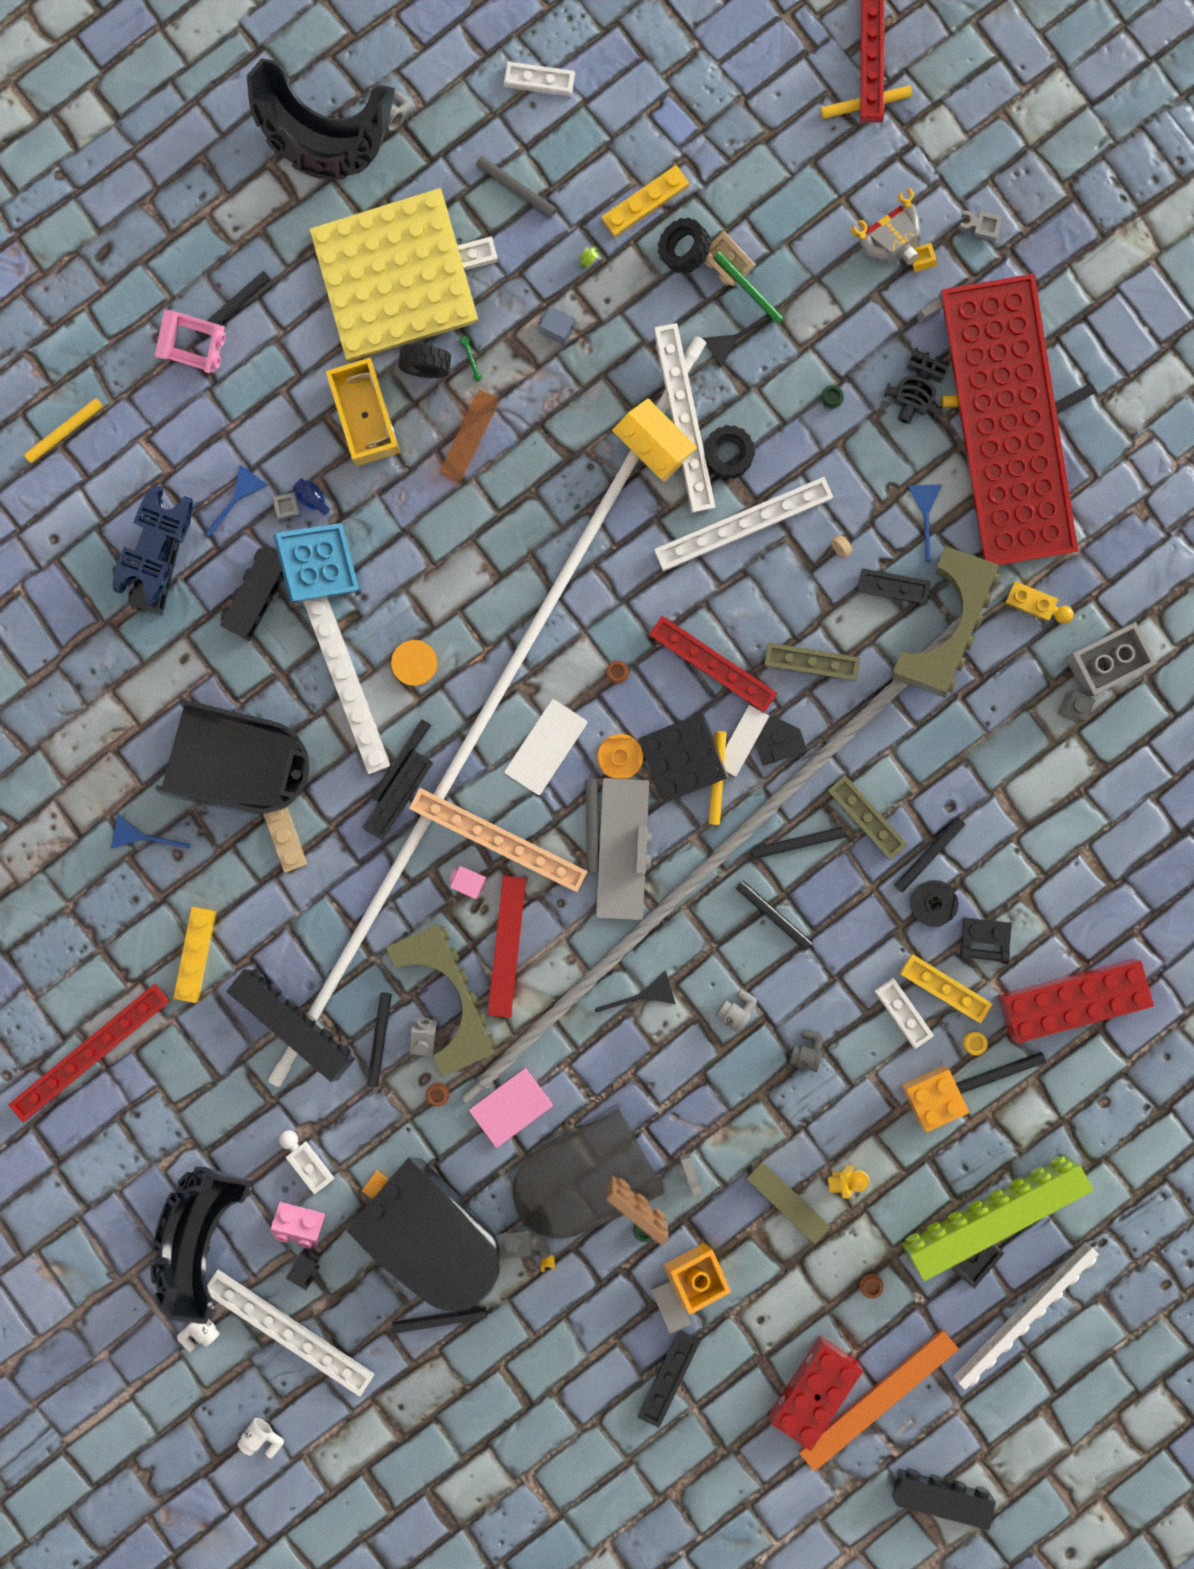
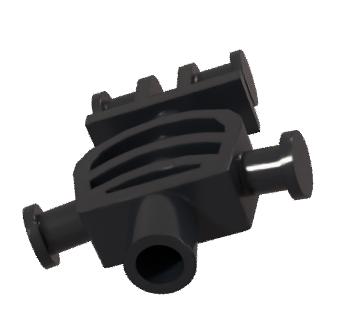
M915 347L906 368L918 373L919 376H906L901 380L898 387L890 386V383H887L884 397H887V395L894 396V404L902 407L897 419L905 424L911 423L915 413L923 416L928 411L934 415L933 418L937 417L943 406L938 407L932 403L936 397V389L927 381V378L941 383L950 364V361L946 363L939 360V356H936L934 359L929 358L930 352H920L917 347ZM913 359L921 362V364L914 362ZM926 362L931 364L930 368L925 366Z

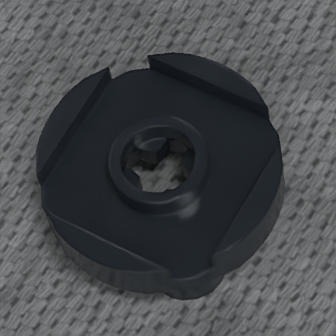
M929 880L920 883L910 898L912 915L926 926H943L952 920L958 911L959 902L957 895L943 881ZM933 897H937L936 900L940 902V906L931 910L928 901L932 900Z

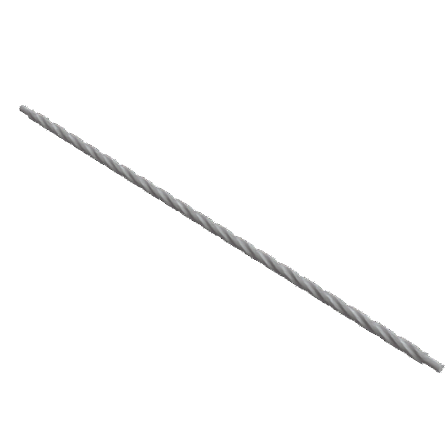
M1000 582L989 591V594L992 595L991 601L1005 589ZM983 607V608H982V611H981V613H980V615H981L987 608ZM961 615L922 653L934 650L947 642L958 628ZM894 679L891 684L886 686L872 699L866 708L860 711L843 727L840 733L824 745L759 810L752 814L733 835L727 838L707 860L702 862L682 884L676 887L656 909L650 912L630 934L610 950L604 959L585 974L577 985L559 999L551 1010L537 1020L525 1035L512 1044L499 1060L490 1065L477 1078L478 1081L462 1096V1099L469 1103L484 1087L487 1089L548 1028L554 1025L574 1003L580 1000L600 978L606 975L626 953L631 951L652 928L657 926L678 903L683 901L697 888L704 878L709 876L723 863L730 853L748 839L756 828L770 818L782 803L795 794L808 778L818 772L831 759L834 753L843 748L858 733L860 728L868 724L908 684Z

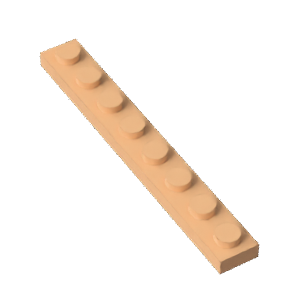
M419 788L409 808L575 892H578L588 872L422 788Z

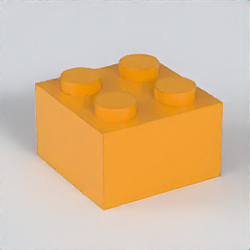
M941 1066L901 1085L920 1127L926 1133L969 1113L950 1070L945 1066Z
M705 1243L663 1264L681 1307L689 1315L731 1293L713 1250Z

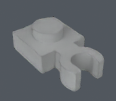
M963 211L961 218H966L969 223H960L959 230L968 231L972 229L974 230V237L996 241L1002 216L980 211L978 217H976L970 211Z
M689 1153L681 1155V1163L677 1165L682 1178L687 1177L694 1198L703 1195Z

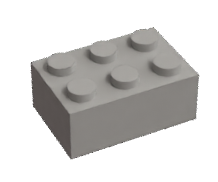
M1136 622L1065 656L1083 693L1089 697L1157 664Z

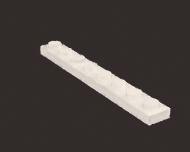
M675 323L655 327L653 332L672 422L698 447L682 464L691 513L714 509L715 502L678 325Z
M822 477L654 549V552L664 572L826 503L834 497L825 477Z
M328 597L304 601L368 774L370 775L389 768L391 764Z
M1085 1242L954 1374L958 1383L965 1390L969 1386L975 1385L980 1375L986 1369L988 1370L994 1366L996 1358L1002 1352H1007L1012 1347L1013 1341L1018 1336L1024 1335L1029 1330V1325L1035 1319L1041 1318L1045 1314L1046 1308L1052 1302L1058 1301L1063 1295V1291L1069 1285L1077 1282L1080 1277L1079 1274L1096 1262V1257L1099 1254Z
M220 1270L216 1271L208 1283V1291L214 1300L359 1397L362 1395L374 1376L373 1372Z

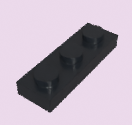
M862 568L857 593L926 605L931 581Z

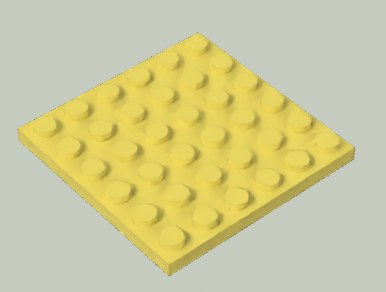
M441 188L310 228L345 358L348 362L479 322Z

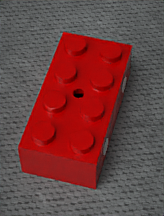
M819 1336L769 1412L768 1416L771 1425L812 1451L864 1370L860 1362L822 1336ZM816 1394L820 1395L818 1400L814 1399Z

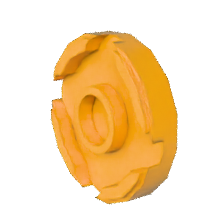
M409 640L396 648L392 655L391 666L393 673L399 681L409 686H420L433 678L437 672L438 660L436 653L430 645L420 640Z
M615 734L602 742L598 749L597 760L600 769L612 779H628L634 776L642 766L643 752L640 744L633 737L626 734Z

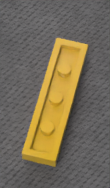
M675 165L601 216V220L612 236L616 238L687 189L689 182L678 166Z
M191 907L173 999L193 1003L199 1002L215 922V910Z
M910 954L899 972L900 975L980 1024L993 1005L988 1000L913 954Z

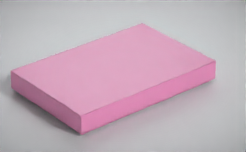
M525 1067L471 1107L469 1111L494 1146L498 1148L553 1107V1104Z

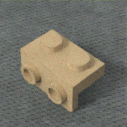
M722 231L711 243L710 252L705 260V264L711 269L715 268L720 273L718 275L719 279L727 286L729 284L737 286L738 283L713 258L718 251L744 277L756 266L725 231Z

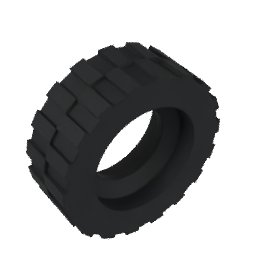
M689 217L679 218L677 221L671 222L664 229L665 231L661 234L660 241H658V254L660 259L672 271L678 274L691 273L705 262L710 252V235L695 219L692 220ZM687 235L692 236L694 242L691 249L683 256H677L675 248L678 242Z
M425 344L403 345L400 348L398 368L404 373L413 376L435 379L444 378L450 372L451 354L442 348Z
M724 425V427H718L714 432L712 431L704 445V456L709 472L715 474L718 478L721 477L729 480V478L735 479L745 474V471L750 468L755 454L754 442L751 440L749 433L747 434L743 428L740 429L735 425ZM731 441L738 445L740 456L734 463H724L719 459L717 450L723 442Z

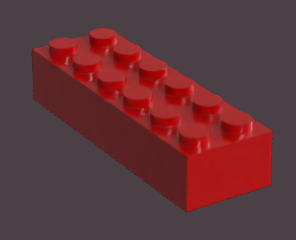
M1136 959L1125 960L998 995L1009 1038L1017 1044L1154 1007L1142 961Z

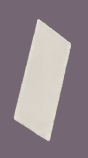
M552 699L506 768L505 774L537 795H540L587 725V720L555 699Z

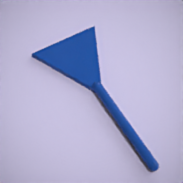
M240 465L234 498L207 531L206 536L209 537L238 499L268 484Z
M910 485L908 488L924 515L926 562L929 563V513L942 485Z
M120 815L117 816L111 849L140 840L190 848V844L144 835Z

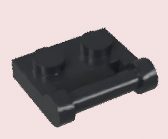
M963 917L960 959H983L1000 961V964H1009L1012 923ZM970 942L1000 945V952L970 949Z

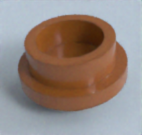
M622 661L611 662L606 668L608 680L614 684L625 682L629 676L628 666Z
M433 1083L426 1091V1099L433 1106H442L449 1099V1089L443 1083Z
M867 1274L861 1279L860 1290L865 1297L873 1299L882 1294L884 1284L879 1276Z

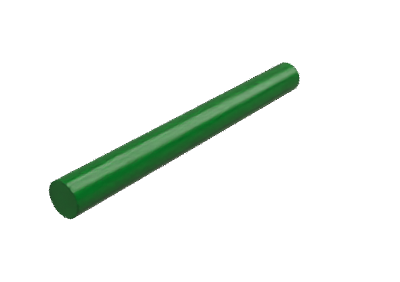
M718 251L713 258L778 325L784 317Z

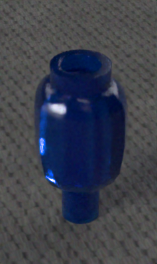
M301 478L294 484L295 496L303 505L312 510H319L324 516L330 512L331 509L324 503V494L312 481H305Z

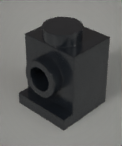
M304 1248L286 1279L307 1290L320 1268L317 1263L321 1258V1254L314 1249L308 1250Z

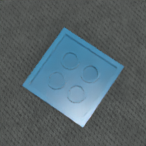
M342 523L279 532L273 535L291 603L354 593L359 590Z

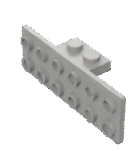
M603 779L597 918L643 919L646 869L651 868V855H647V845H652V832L648 831L647 826L648 780Z

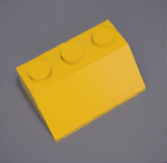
M646 399L627 413L612 429L665 482L698 448L649 399Z

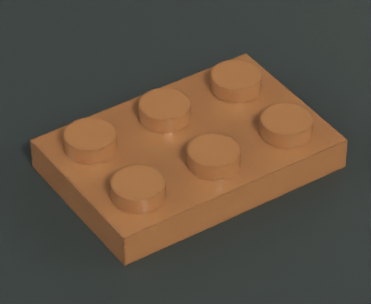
M612 1175L606 1182V1200L663 1246L669 1239L666 1215L659 1209L654 1210L650 1207L644 1196L639 1193L637 1195L630 1190V1186L623 1179L619 1178L618 1180Z

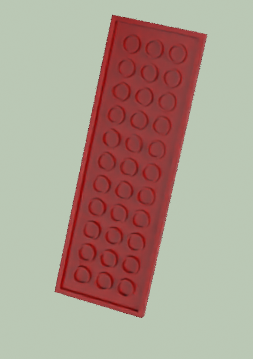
M1035 273L942 289L940 294L983 559L998 565H1005L1078 552Z

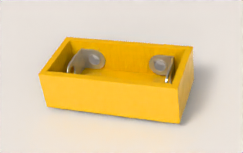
M371 358L326 371L350 454L355 465H363L401 453ZM368 413V417L363 418L362 414Z

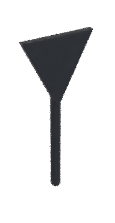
M767 314L735 335L706 337L703 340L719 365L722 366L738 338L771 317Z
M666 970L641 994L597 1007L595 1012L642 998L676 1004Z

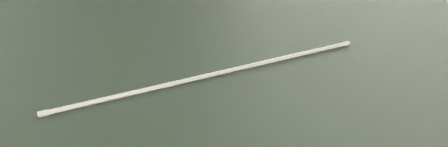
M697 336L693 338L684 355L687 373H689L706 345V342ZM666 389L656 405L664 414L669 407ZM630 450L435 790L434 795L442 799L447 795L639 460V457L632 450ZM422 815L420 816L307 1013L316 1021L432 820ZM288 1046L282 1059L277 1063L268 1079L271 1084L277 1087L282 1085L297 1056V1053Z

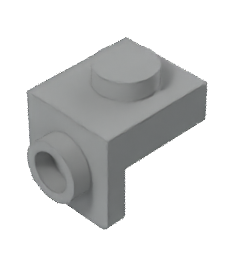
M428 1018L414 1019L411 1030L410 1054L433 1057L437 1020Z

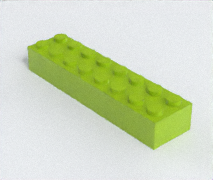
M1058 1156L1051 1161L1050 1165L1032 1170L1030 1172L1031 1175L1026 1178H1017L1010 1182L1009 1187L1003 1190L997 1189L992 1191L989 1197L983 1201L976 1200L968 1205V1209L962 1212H953L948 1215L947 1220L929 1225L925 1232L910 1235L902 1245L915 1270L925 1282L1093 1192L1094 1189L1081 1165L1068 1156Z

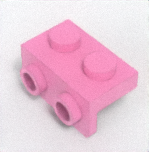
M280 1202L271 1226V1234L275 1240L287 1243L288 1240L297 1242L298 1246L307 1249L311 1248V1246L317 1247L325 1213Z

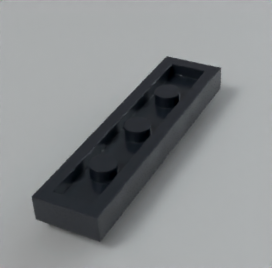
M413 749L362 828L383 841L434 762Z
M682 1330L677 1331L638 1412L639 1419L657 1428L660 1427L700 1344L699 1338Z

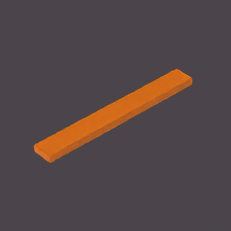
M941 1329L832 1421L812 1451L803 1446L798 1450L799 1454L815 1472L956 1353L959 1348L946 1332Z

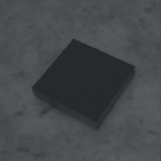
M994 1244L954 1265L951 1269L975 1289L1004 1255V1252Z

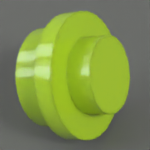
M587 247L578 257L582 260L579 263L580 266L583 265L588 268L599 256L595 251V247L592 249Z

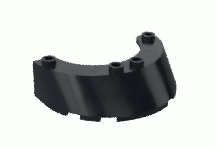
M261 58L247 74L249 104L256 126H260L267 138L266 143L278 156L282 155L293 163L292 167L313 177L339 180L364 171L376 157L381 147L392 109L395 88L377 85L370 92L366 106L359 113L348 118H331L315 112L298 98L287 80L283 67L278 62Z
M199 1166L194 1167L193 1172H186L178 1180L176 1192L169 1194L161 1212L152 1250L156 1251V1261L151 1265V1283L156 1284L157 1292L154 1294L157 1306L171 1321L208 1324L209 1317L214 1311V1303L212 1302L206 1282L207 1253L210 1250V1240L222 1214L233 1204L243 1203L249 1197L252 1181Z

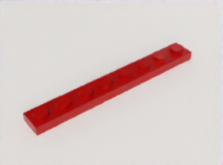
M153 984L9 1103V1107L22 1123L26 1122L171 1001L157 984Z

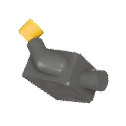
M537 1231L495 1235L500 1248L499 1261L539 1255L542 1272H545V1267L552 1268V1271L555 1270V1257L550 1253L546 1238L543 1235H538Z

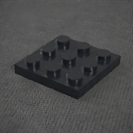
M704 712L638 738L663 803L729 778Z

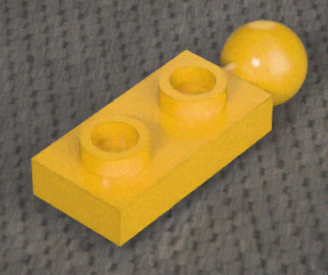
M1016 581L1013 583L1004 603L1047 622L1053 615L1058 623L1067 624L1072 621L1074 616L1073 610L1069 606L1056 607L1058 598Z

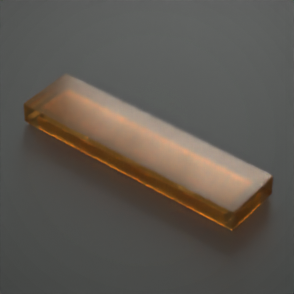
M480 389L478 390L439 471L440 474L457 482H462L499 405V398Z

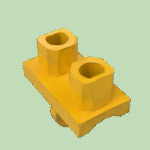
M846 1165L843 1171H834L832 1177L828 1178L830 1193L842 1192L843 1199L850 1198L854 1191L862 1192L867 1189L870 1181L869 1177L861 1170L853 1172L854 1165Z

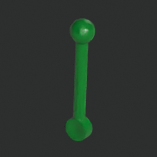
M463 336L460 342L466 349L474 372L473 379L480 381L482 375L478 372L469 347L470 340L467 336Z

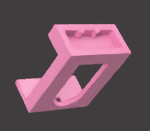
M164 310L155 357L181 362L203 369L207 373L215 372L221 362L219 352L226 339L225 326L173 310ZM179 325L212 336L207 357L174 348Z

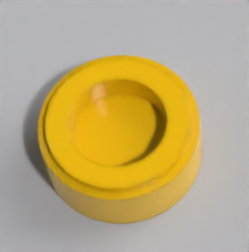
M977 1031L968 1032L962 1042L965 1051L971 1055L983 1054L988 1046L986 1037Z

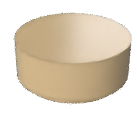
M837 535L831 540L834 551L841 558L845 559L852 554V547L845 537Z

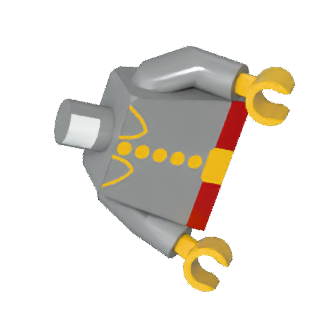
M911 188L906 189L908 199L903 198L902 192H899L897 195V200L904 204V208L900 205L869 228H867L864 220L857 221L860 232L855 226L851 227V235L854 237L859 236V242L869 257L882 261L885 260L889 264H894L903 258L908 265L918 259L919 254L915 251V248L918 246L920 224L915 205L911 204V200L914 197V192Z

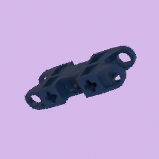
M153 485L149 489L133 523L143 528L136 549L134 551L123 547L113 578V590L120 594L132 582L141 580L144 586L143 591H145L143 602L149 605L157 601L165 589L173 566L163 562L170 542L173 539L183 543L193 513V499L184 496L180 504L177 503L174 508L164 509V500L162 499L163 487Z

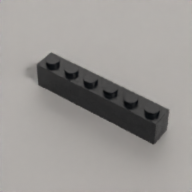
M243 969L226 992L330 1082L338 1081L356 1059L351 1055L352 1051L346 1045L338 1044L333 1040L334 1035L325 1028H319L315 1024L317 1021L311 1015L303 1014L298 1009L299 1005L295 1001L283 997L280 988L272 983L269 985L264 980L265 976L256 969Z

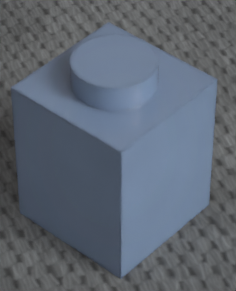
M550 306L548 311H544L540 316L538 322L540 333L558 343L566 345L575 327V318Z

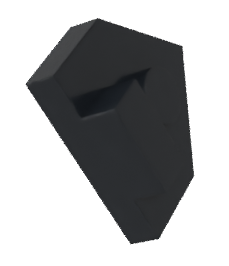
M769 715L755 744L763 766L807 751L801 730L772 715Z

